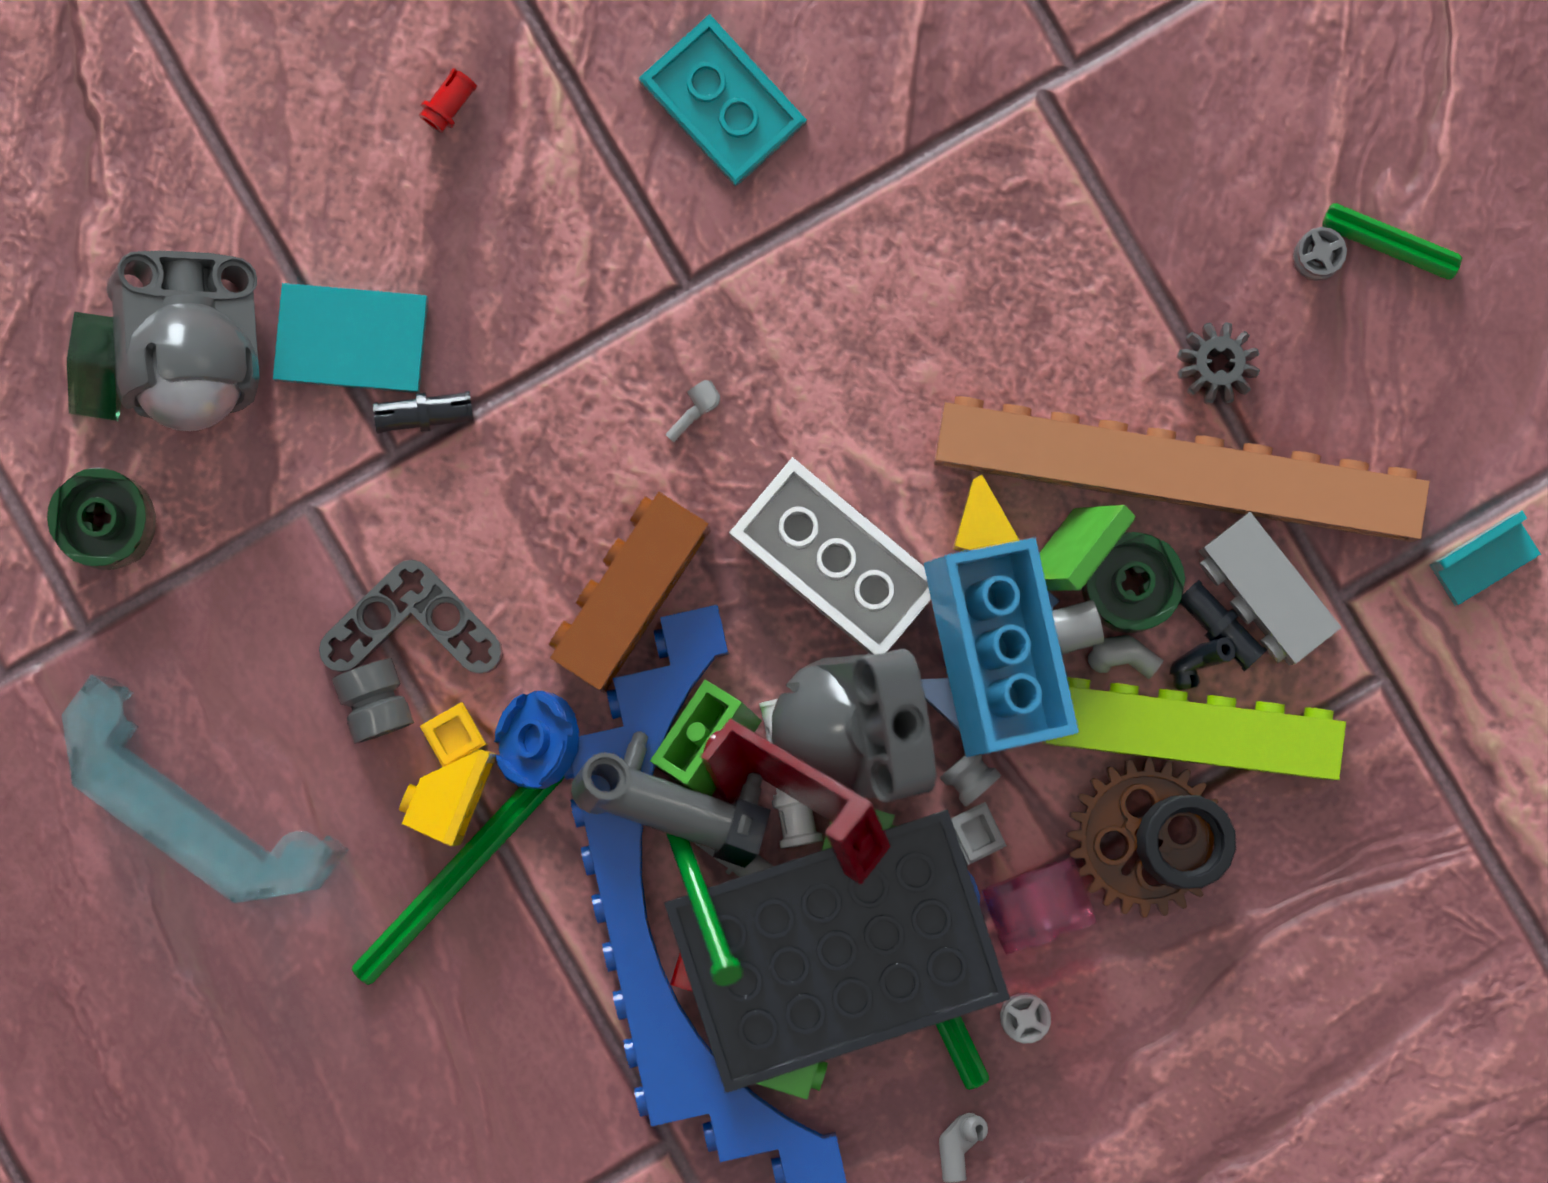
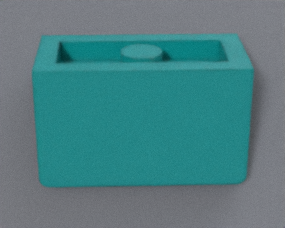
M1523 510L1511 514L1429 565L1454 606L1463 603L1541 555L1521 523L1528 519Z

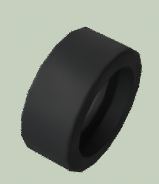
M1198 795L1170 796L1155 803L1142 817L1136 835L1137 853L1144 869L1159 883L1177 889L1203 888L1218 881L1231 866L1236 851L1235 829L1228 814L1214 801ZM1190 812L1202 817L1209 824L1214 834V848L1211 857L1202 867L1193 871H1180L1172 868L1163 860L1159 851L1158 836L1161 827L1170 817L1178 813Z

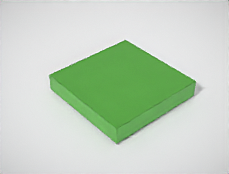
M1125 505L1074 508L1039 552L1047 591L1081 590L1133 523L1136 516Z

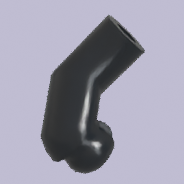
M1228 638L1205 642L1197 645L1173 661L1169 675L1174 677V687L1177 690L1198 687L1200 677L1197 670L1231 661L1236 653L1233 642Z

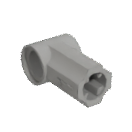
M1092 600L1052 610L1061 654L1071 653L1104 642L1101 620Z

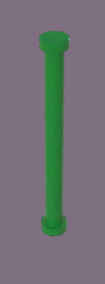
M666 833L713 963L710 970L713 981L720 986L731 985L741 978L743 971L739 961L732 958L691 843Z

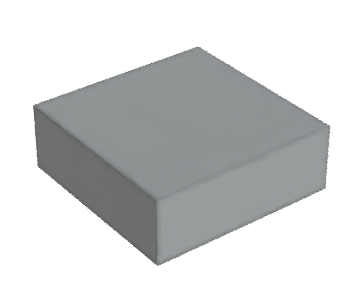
M986 802L951 818L966 866L1007 846Z

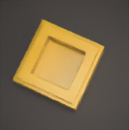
M464 702L420 725L442 767L464 758L487 745Z

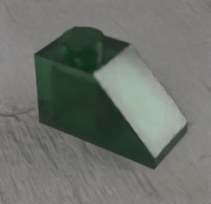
M74 312L67 354L69 414L119 421L121 401L116 390L113 317Z

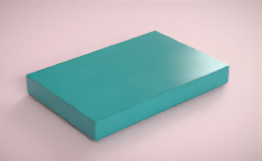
M710 14L638 78L643 87L735 187L807 124V119Z
M282 283L273 380L420 393L428 296Z

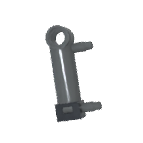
M640 731L633 733L624 759L612 753L603 752L595 754L587 760L572 781L571 793L579 808L587 813L602 814L608 812L713 849L715 850L713 857L746 868L759 855L771 812L770 809L758 805L763 778L755 772L748 774L746 783L742 786L740 797L734 804L642 772L641 768L647 751L648 736ZM597 775L605 778L610 785V792H603L597 789L592 783L591 776Z

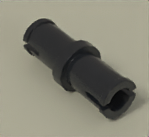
M470 391L426 397L425 392L417 393L416 399L373 403L377 434L419 427L421 432L431 431L430 426L466 421L474 422Z
M1200 580L1194 583L1182 595L1179 605L1181 604L1207 631L1204 636L1209 641L1228 638L1233 642L1236 652L1233 659L1242 667L1241 669L1244 672L1267 651L1236 620L1239 615L1233 609L1228 612L1202 585Z

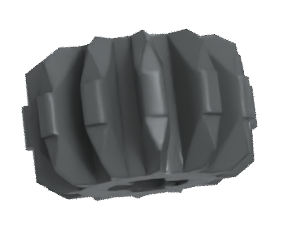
M1228 322L1223 324L1218 337L1212 323L1204 324L1202 327L1204 340L1198 334L1191 332L1186 337V341L1193 350L1181 349L1177 353V359L1191 364V366L1184 367L1177 372L1178 378L1187 379L1193 376L1196 381L1189 386L1187 393L1193 396L1201 387L1205 388L1204 403L1208 405L1214 402L1217 390H1219L1222 401L1226 405L1234 401L1233 388L1238 393L1246 395L1251 390V387L1243 377L1256 378L1260 372V369L1256 366L1246 364V361L1253 360L1259 356V350L1257 348H1250L1243 351L1241 347L1249 339L1250 335L1244 331L1235 340L1231 339L1230 336L1233 329L1232 324ZM1209 354L1214 358L1220 354L1224 355L1228 359L1224 368H1229V372L1226 373L1221 369L1213 373L1208 368L1212 360L1207 359V355Z

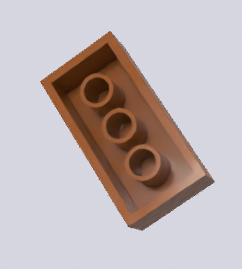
M658 491L653 500L645 496L630 519L632 525L635 526L634 530L626 542L619 537L617 538L603 560L605 566L608 567L599 583L593 579L588 582L576 601V604L582 608L572 624L564 620L548 644L555 649L550 657L552 660L603 693L607 691L613 682V678L617 676L711 531L709 523L660 491Z

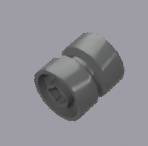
M392 658L376 661L332 678L340 704L352 708V712L347 717V725L354 744L392 733L414 723L405 697L397 696L394 693L401 683Z

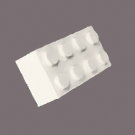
M793 457L729 532L730 537L870 654L887 653L931 600L924 566Z

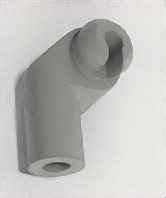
M1129 635L1104 638V642L1094 645L1093 651L1088 655L1089 665L1096 672L1107 673L1112 666L1129 664L1147 679L1154 675L1164 661Z
M974 1113L960 1115L940 1135L939 1148L943 1182L967 1180L964 1154L978 1140L983 1141L987 1136L988 1125L984 1118Z

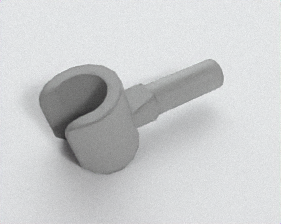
M704 380L687 392L694 406L688 409L666 433V436L673 442L701 415L710 412L719 405L720 395L711 381Z

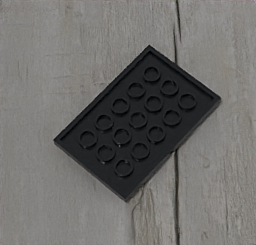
M948 809L885 829L884 832L891 847L862 885L845 875L831 847L707 888L732 958L739 961L743 971L741 978L728 986H720L713 981L710 972L713 963L689 896L685 895L664 902L726 1093L1011 1000Z

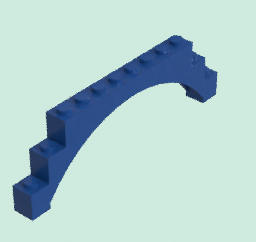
M718 604L660 617L662 628L653 630L659 658L669 657L670 666L613 678L615 689L607 691L609 707L613 719L622 717L623 726L579 736L578 750L570 769L565 774L566 780L575 778L587 760L595 754L603 752L612 753L624 759L633 733L637 731L644 732L648 736L647 751L641 771L654 775L656 766L650 760L668 735L674 719L692 688L716 657L729 654ZM597 775L591 776L592 783L597 789L603 792H610V785L605 778ZM570 799L576 828L585 826L589 842L588 846L581 847L587 876L596 874L600 892L599 894L591 895L595 917L598 924L606 922L610 942L602 943L608 972L617 970L621 990L613 991L617 1016L619 1020L628 1019L632 1037L623 1040L629 1068L638 1067L642 1086L634 1088L640 1117L649 1115L652 1127L710 1114L711 1121L702 1123L708 1152L718 1151L720 1162L778 1149L780 1157L771 1158L776 1183H847L836 1132L821 1134L788 1117L755 1094L748 1086L728 1093L725 1092L712 1049L699 1035L680 1005L662 967L647 916L642 878V835L644 825L608 812L602 814L587 813L579 808L574 799Z

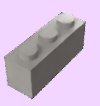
M1251 512L1245 514L1199 550V553L1204 558L1199 563L1202 570L1216 586H1219L1222 582L1235 597L1230 601L1231 606L1247 625L1252 621L1255 622L1265 635L1260 640L1261 644L1277 663L1283 659L1289 666L1298 663L1342 628Z

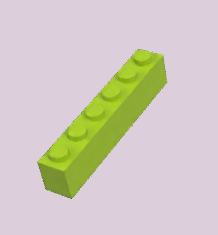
M1067 677L1079 733L1042 741V744L1333 781L1340 780L1346 721L1333 720L1334 711L1305 707L1304 716L1284 714V704L1256 701L1255 710L1236 708L1237 699L1224 696L1207 695L1206 704L1188 702V692L1159 689L1158 698L1139 695V686L1110 683L1109 691L1090 689L1091 680Z

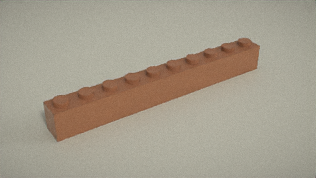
M955 396L954 403L945 402L943 406L934 465L1245 515L1251 512L1254 517L1406 542H1415L1420 540L1422 536L1430 481L1416 479L1417 471L1412 469L1388 467L1387 474L1368 471L1369 463L1363 461L1340 459L1339 466L1320 463L1321 455L1292 451L1291 458L1273 456L1272 447L1245 443L1243 450L1224 448L1225 440L1210 436L1197 435L1195 443L1175 440V431L1161 428H1147L1146 435L1127 432L1128 424L1112 420H1099V426L1095 427L1079 424L1080 416L1069 413L1051 412L1050 419L1031 416L1032 409L1020 405L1003 404L1002 411L983 408V400L971 397Z

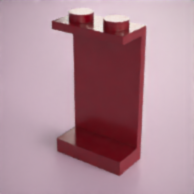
M731 718L720 731L714 732L707 740L704 752L700 757L724 801L733 803L740 794L743 784L746 783L749 773L755 772L760 774L767 783L833 822L825 834L845 875L857 883L863 884L891 847L871 802Z

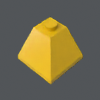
M478 750L421 777L417 786L409 784L399 807V811L406 813L402 824L447 845H461L497 754L486 750Z

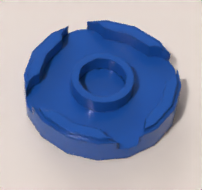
M534 691L528 695L521 694L514 698L502 712L495 730L494 742L499 743L500 755H496L497 765L507 780L519 787L545 789L559 782L570 769L578 750L579 728L576 715L568 702L554 693Z

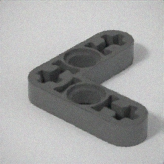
M407 560L396 565L325 634L319 647L320 658L327 667L343 673L359 667L413 614L451 655L470 672L478 674L491 672L501 662L503 650L500 641L489 628L428 566L416 560ZM421 570L424 576L421 578L420 583L424 589L419 594L412 590L408 591L400 599L408 604V606L400 612L396 603L383 595L382 592L389 586L391 591L396 594L405 584L401 577L405 571L416 574ZM381 602L390 609V622L381 630L370 629L364 621L365 610L372 603ZM443 603L455 605L460 613L459 623L449 631L439 630L433 623V612L437 606ZM354 620L359 630L373 640L365 646L363 640L358 639L350 648V652L354 656L351 661L348 662L340 658L334 662L331 656L334 654L335 649L331 644L335 639L345 642L355 634L354 631L347 628ZM470 621L476 625V629L468 632L473 639L481 644L489 640L492 644L488 650L492 658L486 664L480 660L473 664L469 661L468 658L471 656L472 650L463 640H460L457 648L450 643L451 639L464 632Z

